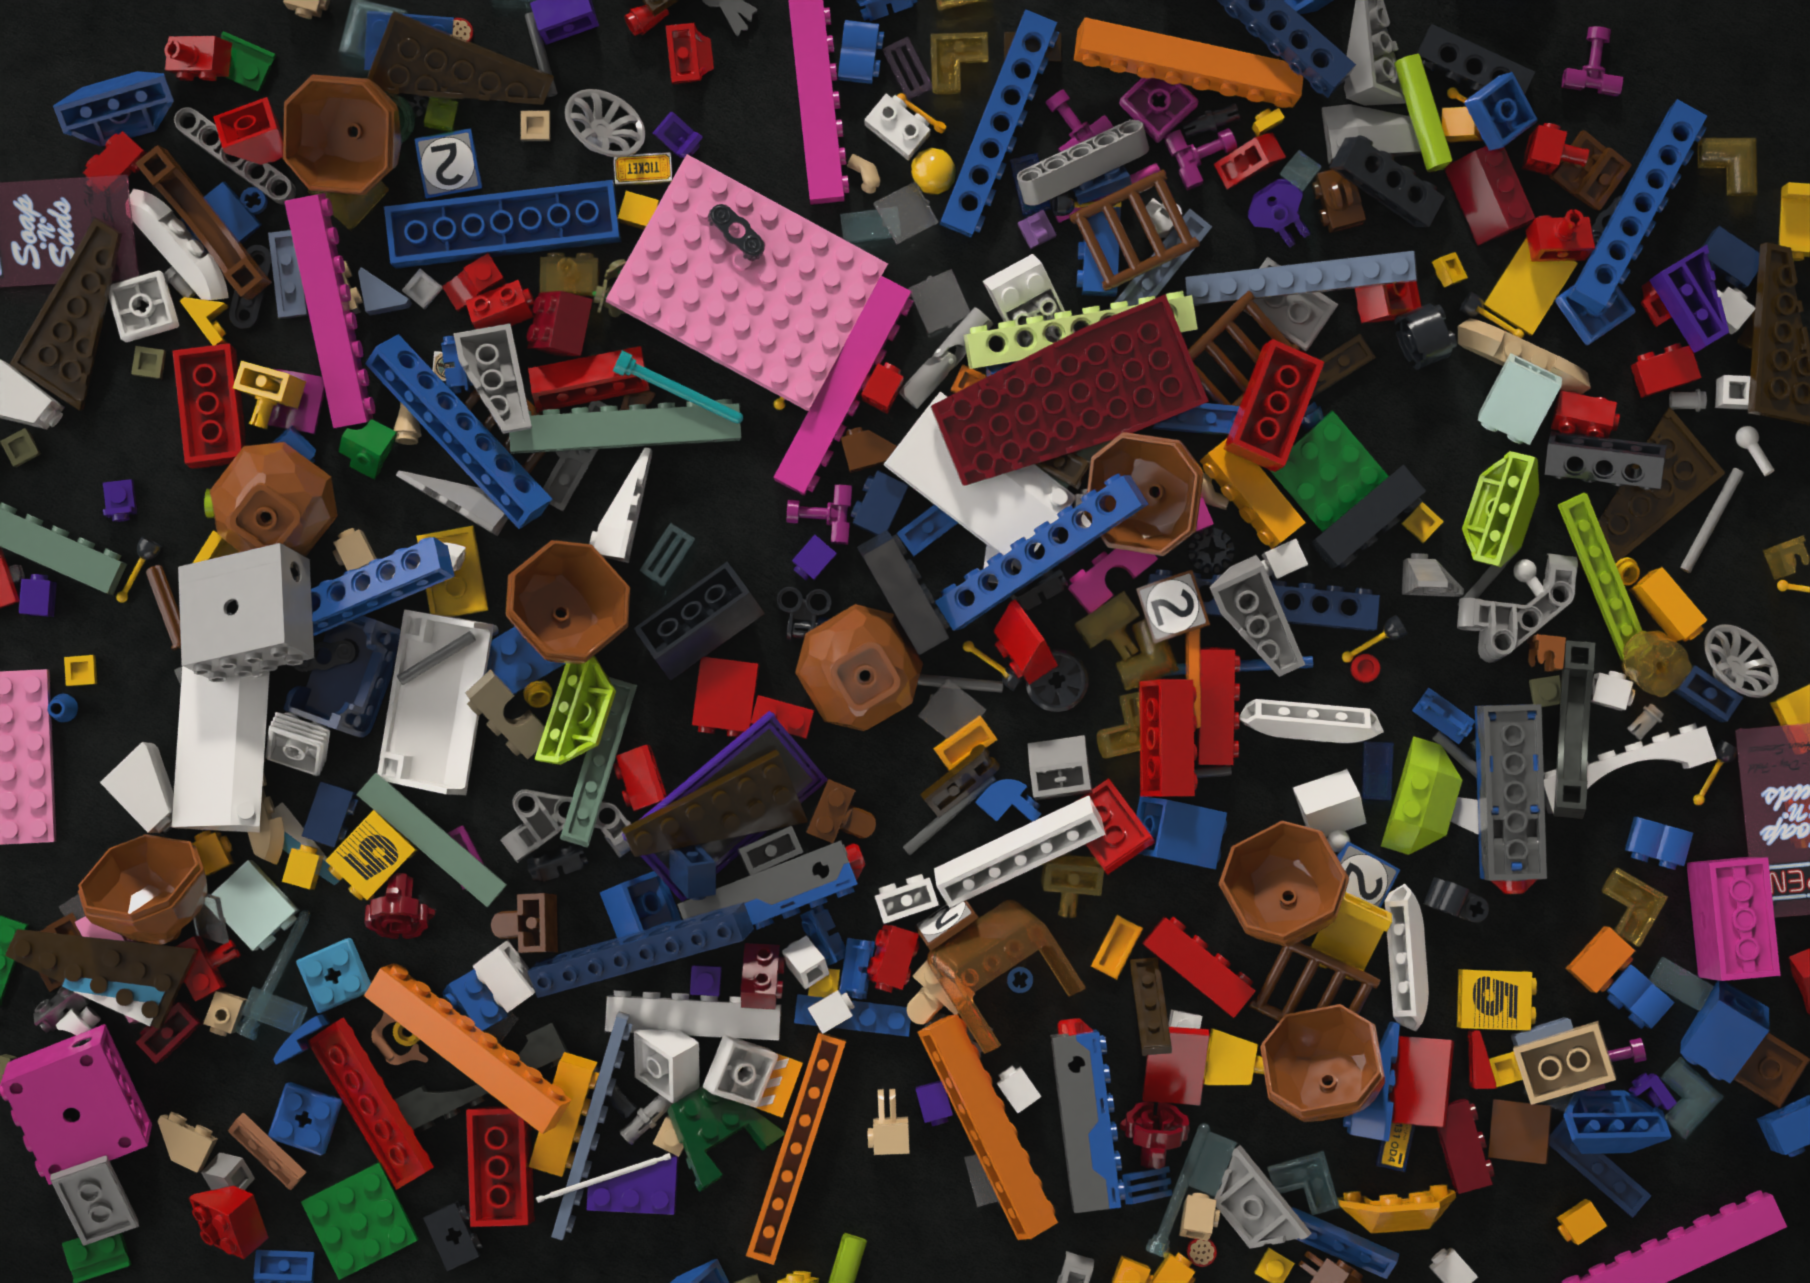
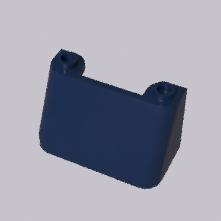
M361 615L325 631L324 633L326 634L323 642L329 643L342 641L345 638L348 640L352 639L359 646L358 649L360 650L356 661H353L351 664L335 665L328 670H312L306 687L297 685L288 692L283 710L357 737H365L371 732L395 668L401 630ZM320 648L316 659L321 664H327L331 661L332 654L329 649Z

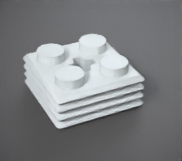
M155 271L111 284L109 300L120 338L123 341L130 342L179 327L168 284L165 282L166 278L161 271ZM142 300L149 304L144 313L137 310L141 306L140 301Z
M276 712L268 730L266 758L267 760L319 776L327 758L330 730L323 724L301 720L293 713L287 712L283 714Z
M724 1035L703 1088L711 1094L756 1108L759 1106L778 1059V1054L768 1048Z

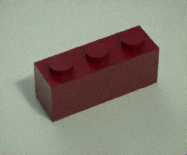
M1464 1098L1448 1103L1446 1128H1437L1453 1188L1458 1194L1492 1185L1490 1177L1494 1176L1491 1161L1489 1159L1485 1160L1482 1150L1486 1148L1483 1133L1481 1131L1477 1132L1474 1122L1478 1120L1475 1105L1473 1103L1469 1104V1101Z

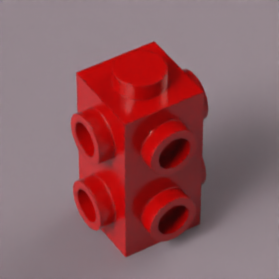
M123 131L119 135L116 133L110 137L105 144L107 148L100 155H94L86 163L87 169L83 172L89 178L86 183L89 186L91 185L97 194H100L102 191H106L107 194L110 192L109 196L112 193H119L127 184L126 179L131 173L140 171L136 162L147 153Z
M519 280L506 283L499 288L465 301L472 324L476 330L511 324L512 326L534 317L531 306L534 304L532 294L529 288L523 289Z
M1560 390L1554 407L1551 429L1562 433L1609 438L1611 430L1616 431L1619 423L1620 414H1615L1617 402L1609 401L1602 397L1594 398L1580 395L1574 391L1566 392Z
M883 925V929L879 930L875 940L877 946L875 956L870 959L867 973L869 974L867 980L876 982L875 988L892 993L893 988L903 990V986L910 979L911 969L909 966L912 957H915L919 949L918 933L892 925Z

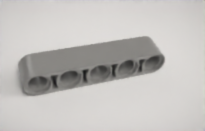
M185 107L176 113L174 123L184 136L255 188L261 190L266 196L282 205H285L286 200L295 198L296 188L294 184L270 164L260 165L242 158L237 162H230V155L224 153L220 138L215 145L208 146L206 144L207 137L213 133L218 134L216 125L199 112ZM189 117H195V125L190 129H185L184 121ZM257 167H264V175L259 179H253V170ZM281 183L287 184V192L282 196H276V186Z
M1139 120L1126 121L1020 171L1017 175V180L1025 204L1038 205L1146 154L1149 151V144L1143 123Z

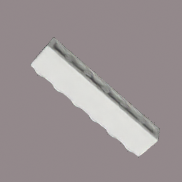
M1086 796L934 868L936 886L949 908L1105 835L1102 817L1090 796Z
M614 990V996H607L605 1031L612 1032L618 1012L630 1014L628 1023L633 1024L630 1033H634L637 1029L680 1030L688 1036L723 1037L724 1035L744 1039H780L781 1004H776V1010L741 1008V997L729 996V1002L718 1001V996L701 995L700 1000H690L689 994L672 993V999L660 998L659 992H643V997H632L631 991Z

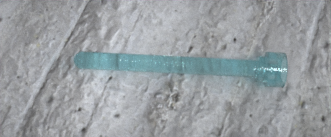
M303 910L300 912L248 1017L245 1016L243 1021L239 1020L234 1030L235 1032L254 1041L256 1040L260 1029H258L260 1023L258 1021L311 918L309 911Z
M1202 1123L1198 1127L1158 1234H1154L1153 1238L1149 1239L1145 1249L1164 1258H1167L1171 1249L1168 1238L1210 1131V1127L1206 1123Z

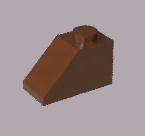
M862 427L845 431L846 436L841 437L850 473L883 465L897 448L896 445L870 430L862 431Z

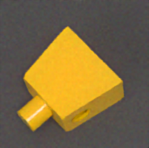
M1211 1028L1203 1084L1251 1085L1253 1073L1265 1075L1262 1057L1256 1056L1258 1044Z

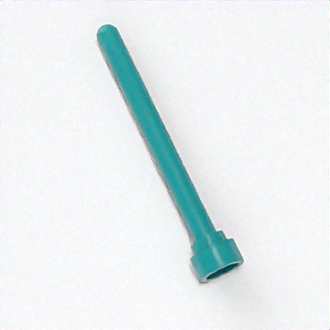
M622 350L613 372L621 376L624 374L630 376L631 373L736 424L742 422L743 415L740 412L637 364V360L632 358L633 355Z

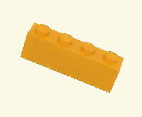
M1225 439L1200 460L1203 470L1210 478L1216 480L1221 487L1223 495L1228 500L1234 502L1239 509L1241 517L1247 523H1251L1256 529L1261 542L1274 549L1306 522L1258 464L1223 449L1227 440Z
M567 1052L563 1053L557 1067L553 1085L562 1088L565 1095L572 1101L555 1128L544 1134L538 1133L529 1167L560 1177L563 1176L566 1168H572L576 1152L572 1151L574 1142L579 1143L584 1126L579 1125L582 1115L587 1116L591 1104V1099H588L587 1096L590 1089L595 1090L599 1073L595 1072L596 1061Z

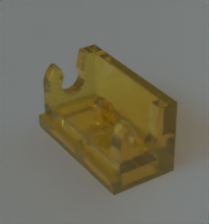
M1804 535L1763 550L1774 580L1796 573L1794 554L1800 555L1802 563L1808 565L1809 556L1803 543L1806 541Z

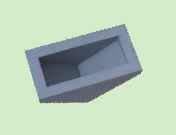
M362 267L358 271L365 311L369 316L410 308L412 302Z

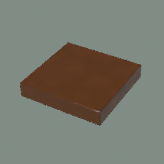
M1767 1033L1733 1080L1776 1107L1781 1108L1810 1059L1770 1033Z
M1493 1099L1488 1157L1548 1164L1553 1106L1531 1105V1103Z

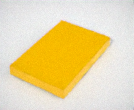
M1526 237L1488 296L1484 307L1532 336L1578 263L1575 261L1531 262Z
M474 526L417 536L418 542L424 538L435 537L443 543H453L466 547L464 562L461 569L454 571L455 577L426 588L430 614L455 617L489 611Z

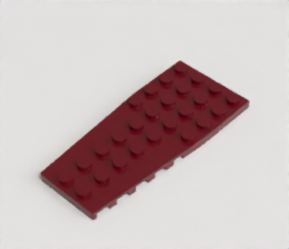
M1165 294L1086 326L931 405L930 408L962 486H966L1113 440L1122 432L1134 433L1209 401Z

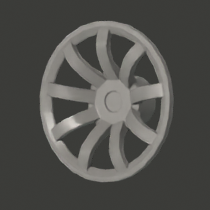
M597 89L581 90L574 93L565 106L566 122L570 130L591 151L610 157H627L639 151L644 143L645 128L642 120L628 103L616 95ZM591 97L593 99L594 113H592L589 105L582 98ZM601 98L613 102L605 117L602 116ZM574 104L582 108L585 116L580 113H572ZM619 106L629 114L613 123L611 122ZM573 121L582 122L585 125V130L580 133ZM629 123H635L637 132L628 129L618 130ZM621 137H630L636 143L630 148L628 143ZM614 142L618 144L623 151H611L609 150V144Z
M1719 625L1708 632L1704 643L1705 652L1713 668V675L1716 680L1730 689L1755 698L1768 696L1776 689L1779 676L1777 666L1769 651L1756 637L1732 625ZM1722 632H1730L1732 634L1731 649L1728 638ZM1714 636L1721 641L1722 647L1711 644ZM1741 637L1751 642V644L1739 655ZM1756 648L1764 657L1750 662L1746 661ZM1712 652L1719 654L1721 657V661L1716 664ZM1763 666L1769 667L1771 676L1765 672L1753 669ZM1755 678L1767 682L1768 687L1762 690L1761 684ZM1744 681L1752 684L1755 691L1742 688Z

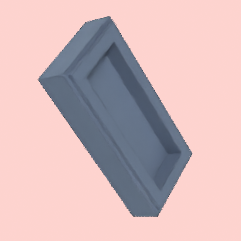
M1563 1017L1531 1027V1030L1512 1033L1511 1038L1513 1045L1520 1046L1571 1030L1573 1026L1571 1019Z

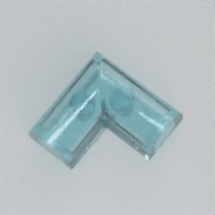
M352 0L339 53L365 60L367 11L389 13L395 11L401 14H408V11L365 0Z
M1679 1057L1661 1077L1666 1084L1682 1097L1665 1116L1666 1122L1681 1137L1686 1139L1724 1096L1682 1057Z
M1324 1151L1267 1166L1270 1182L1280 1194L1304 1188L1311 1215L1340 1208Z

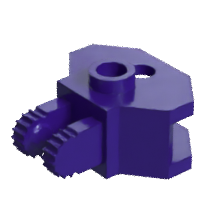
M1277 179L1254 194L1248 211V218L1254 227L1273 228L1275 232L1280 233L1289 247L1295 245L1293 236L1286 229V226L1294 222L1297 230L1304 238L1310 235L1308 228L1300 217L1298 209L1303 196V189L1297 180ZM1274 196L1277 199L1270 201L1268 198Z

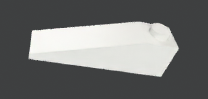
M644 448L600 522L598 531L592 532L590 544L594 546L603 558L629 563L653 452L651 448Z

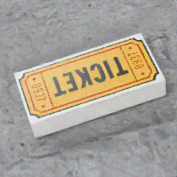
M671 153L614 157L615 185L671 183L673 180Z

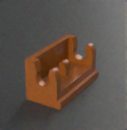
M1539 634L1529 637L1527 639V644H1529V665L1531 667L1535 665V656L1537 655L1538 662L1540 664L1544 663L1545 671L1554 672L1562 670L1566 637Z

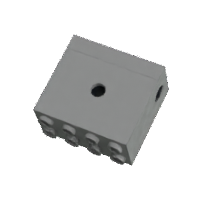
M278 543L178 567L181 658L183 667L194 671L196 675L208 678L211 682H224L227 680V677H246L252 675L253 671H273L278 668L277 666L285 664L300 665L303 663V660L314 658L310 559Z

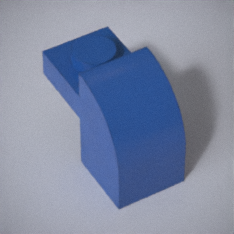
M1004 779L990 785L975 801L995 821H998L1011 805L1031 822L1036 821L1041 815L1037 810L1040 805L1029 795L1025 798L1020 796L1027 786L1017 780Z

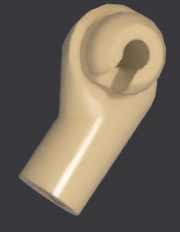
M852 154L847 167L861 173L862 180L864 181L861 185L863 191L874 193L876 187L880 185L876 166Z
M1204 473L1201 498L1203 497L1207 505L1226 510L1229 500L1223 494L1215 492L1211 483L1212 478Z

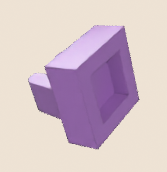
M1044 210L1018 222V226L1030 249L1056 237V233Z

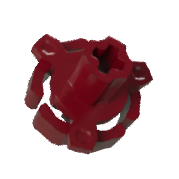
M396 873L387 880L386 896L373 899L371 904L366 906L364 923L366 928L373 930L379 936L397 939L399 934H402L403 938L411 939L420 936L421 932L428 928V921L434 917L435 910L428 908L426 904H419L418 899L412 898V877L405 873Z
M1145 1101L1136 1104L1131 1111L1127 1112L1126 1118L1120 1123V1129L1125 1131L1126 1137L1133 1138L1134 1144L1141 1146V1165L1148 1169H1160L1165 1166L1167 1149L1180 1147L1182 1141L1188 1139L1190 1131L1189 1120L1176 1106L1164 1102L1158 1103L1157 1116L1153 1115L1154 1103Z

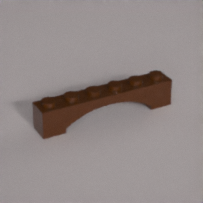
M157 145L136 162V165L151 184L167 199L203 243L224 273L225 278L240 297L250 301L272 283L166 149Z

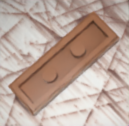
M244 1113L235 1120L228 1130L236 1140L288 1189L292 1190L305 1175L306 1171Z

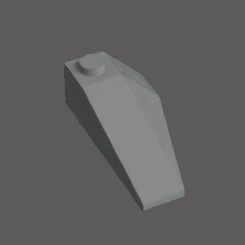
M1384 0L1355 1L1347 57L1356 66L1345 80L1344 90L1347 99L1364 106L1406 103L1394 66V62L1397 61L1394 52L1398 50L1396 41H1392L1388 34L1387 26H1389L1390 20Z
M1352 104L1322 107L1328 164L1332 163L1345 138L1357 137L1358 135L1367 137L1373 142V147L1379 151L1388 152L1394 157L1422 154L1410 116Z
M511 324L454 333L459 363L502 433L532 429Z
M398 471L396 474L403 481L496 536L499 535L508 520V517L481 488L404 471Z
M1411 554V558L1403 560L1402 595L1452 597L1464 595V589L1436 559H1428V554Z
M1255 555L1229 567L1210 586L1220 613L1279 677L1304 666L1303 657L1267 571L1260 559Z

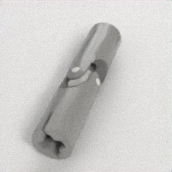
M974 307L940 345L934 355L919 368L898 393L909 404L918 409L945 379L949 371L967 354L963 335L971 334L970 328L987 325V330H989L993 326L992 321ZM954 345L957 347L955 355L947 351Z

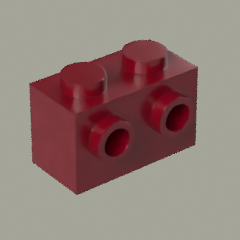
M745 943L741 983V1008L776 1010V998L782 999L783 981H778V974H784L785 957L779 956V945Z
M181 1001L177 1004L174 1002L162 1029L147 1025L140 1032L142 1037L136 1044L155 1064L163 1062L204 1023V1020L186 1001Z

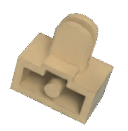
M930 955L912 975L923 987L908 1003L906 1011L911 1021L916 1024H926L944 1006L954 1015L958 1014L975 993L933 955Z
M884 1089L878 1090L879 1118L873 1119V1128H868V1148H874V1155L909 1154L908 1117H896L895 1089H889L890 1117L885 1118Z

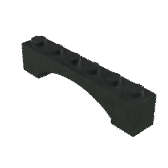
M1566 641L1553 815L1557 817L1583 819L1586 811L1588 733L1595 658V643Z
M554 1021L526 1035L528 1042L518 1056L520 1061L528 1067L538 1069L548 1064L551 1069L559 1064L564 1052H570ZM478 1084L452 1091H430L424 1085L395 1099L408 1125L412 1129L417 1128L420 1133L434 1126L433 1120L442 1115L447 1120L461 1113L459 1107L468 1102L473 1107L487 1100L485 1094L489 1092Z

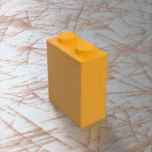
M1663 567L1650 571L1629 589L1673 642L1692 640L1704 630L1701 625L1707 619Z

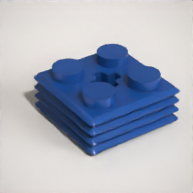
M1513 72L1498 76L1464 102L1468 113L1471 115L1490 151L1503 148L1538 121Z
M1597 274V279L1600 283L1608 284L1605 276ZM1618 285L1614 292L1618 293L1615 301L1610 308L1604 307L1599 314L1568 298L1574 286L1555 299L1556 304L1585 345L1591 344L1635 313L1634 307Z
M291 1082L287 1083L284 1086L268 1136L272 1140L317 1155H323L326 1153L343 1101L340 1098ZM307 1111L309 1113L308 1118L312 1119V1123H307L303 1126L301 1125L302 1121L299 1119V1115Z

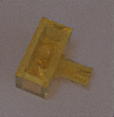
M553 252L548 253V257H540L541 293L564 291L579 296H593L592 293L596 291V287L600 286V261L598 258H593L591 253H577L575 258L565 257L564 253Z
M1124 591L1075 624L1076 629L1090 649L1107 639V641L1111 640L1124 661L1131 656L1125 646L1132 655L1139 651L1124 629H1126L1125 626L1140 616V614Z
M1061 855L1043 864L1041 883L1044 891L1061 892L1058 914L1067 917L1068 911L1070 913L1069 917L1073 918L1077 916L1079 894L1101 896L1104 870L1095 857Z

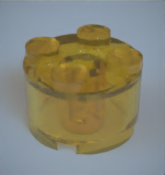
M1661 631L1639 632L1626 643L1623 649L1624 660L1622 670L1624 674L1649 694L1659 697L1667 696L1679 687L1685 677L1691 672V663L1689 662L1686 650Z

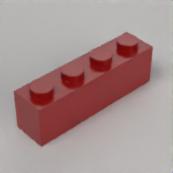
M641 346L623 350L633 355L632 358L637 360V364L646 368ZM622 350L528 368L531 392L537 412L650 390L649 383L631 373L630 376L626 374L621 376L613 372Z
M1200 648L1201 727L1197 729L1196 762L1199 765H1233V758H1238L1239 742L1234 741V729H1239V712H1234V701H1239L1240 685L1235 683V672H1240V655H1235V649Z
M1163 917L1142 944L1234 1018L1255 993V990L1250 987L1253 981L1241 971L1236 975L1228 969L1231 963L1219 953L1215 957L1206 951L1209 945L1197 935L1190 938L1183 932L1186 926L1175 917H1172L1170 920Z

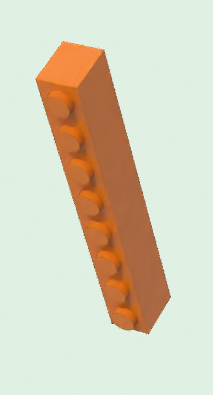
M1084 18L1077 30L1074 61L1082 62L1086 66L1106 67L1118 73H1134L1141 78H1157L1165 80L1169 84H1185L1197 90H1213L1220 92L1224 96H1241L1252 102L1264 101L1273 103L1280 108H1293L1302 94L1303 76L1294 73L1289 64L1283 60L1090 18Z
M393 963L379 969L364 995L367 999L540 1133L544 1134L556 1127L572 1101L565 1095L562 1088L546 1081L537 1069L528 1067L520 1061V1057L515 1052L506 1050L497 1043V1039L493 1035L481 1031L475 1026L472 1019L459 1014L453 1009L450 1002L433 994L428 985L411 977L403 966Z
M958 1014L949 1015L918 1031L1017 1239H1032L1057 1224L1055 1209L1051 1202L1046 1199L1042 1190V1182L1034 1174L1030 1165V1157L1019 1143L1017 1130L1006 1116L1005 1105L994 1091L992 1078L981 1064L979 1051L968 1037L965 1022L959 1018Z
M818 1032L746 1254L748 1257L772 1265L775 1263L846 1043L845 1039Z

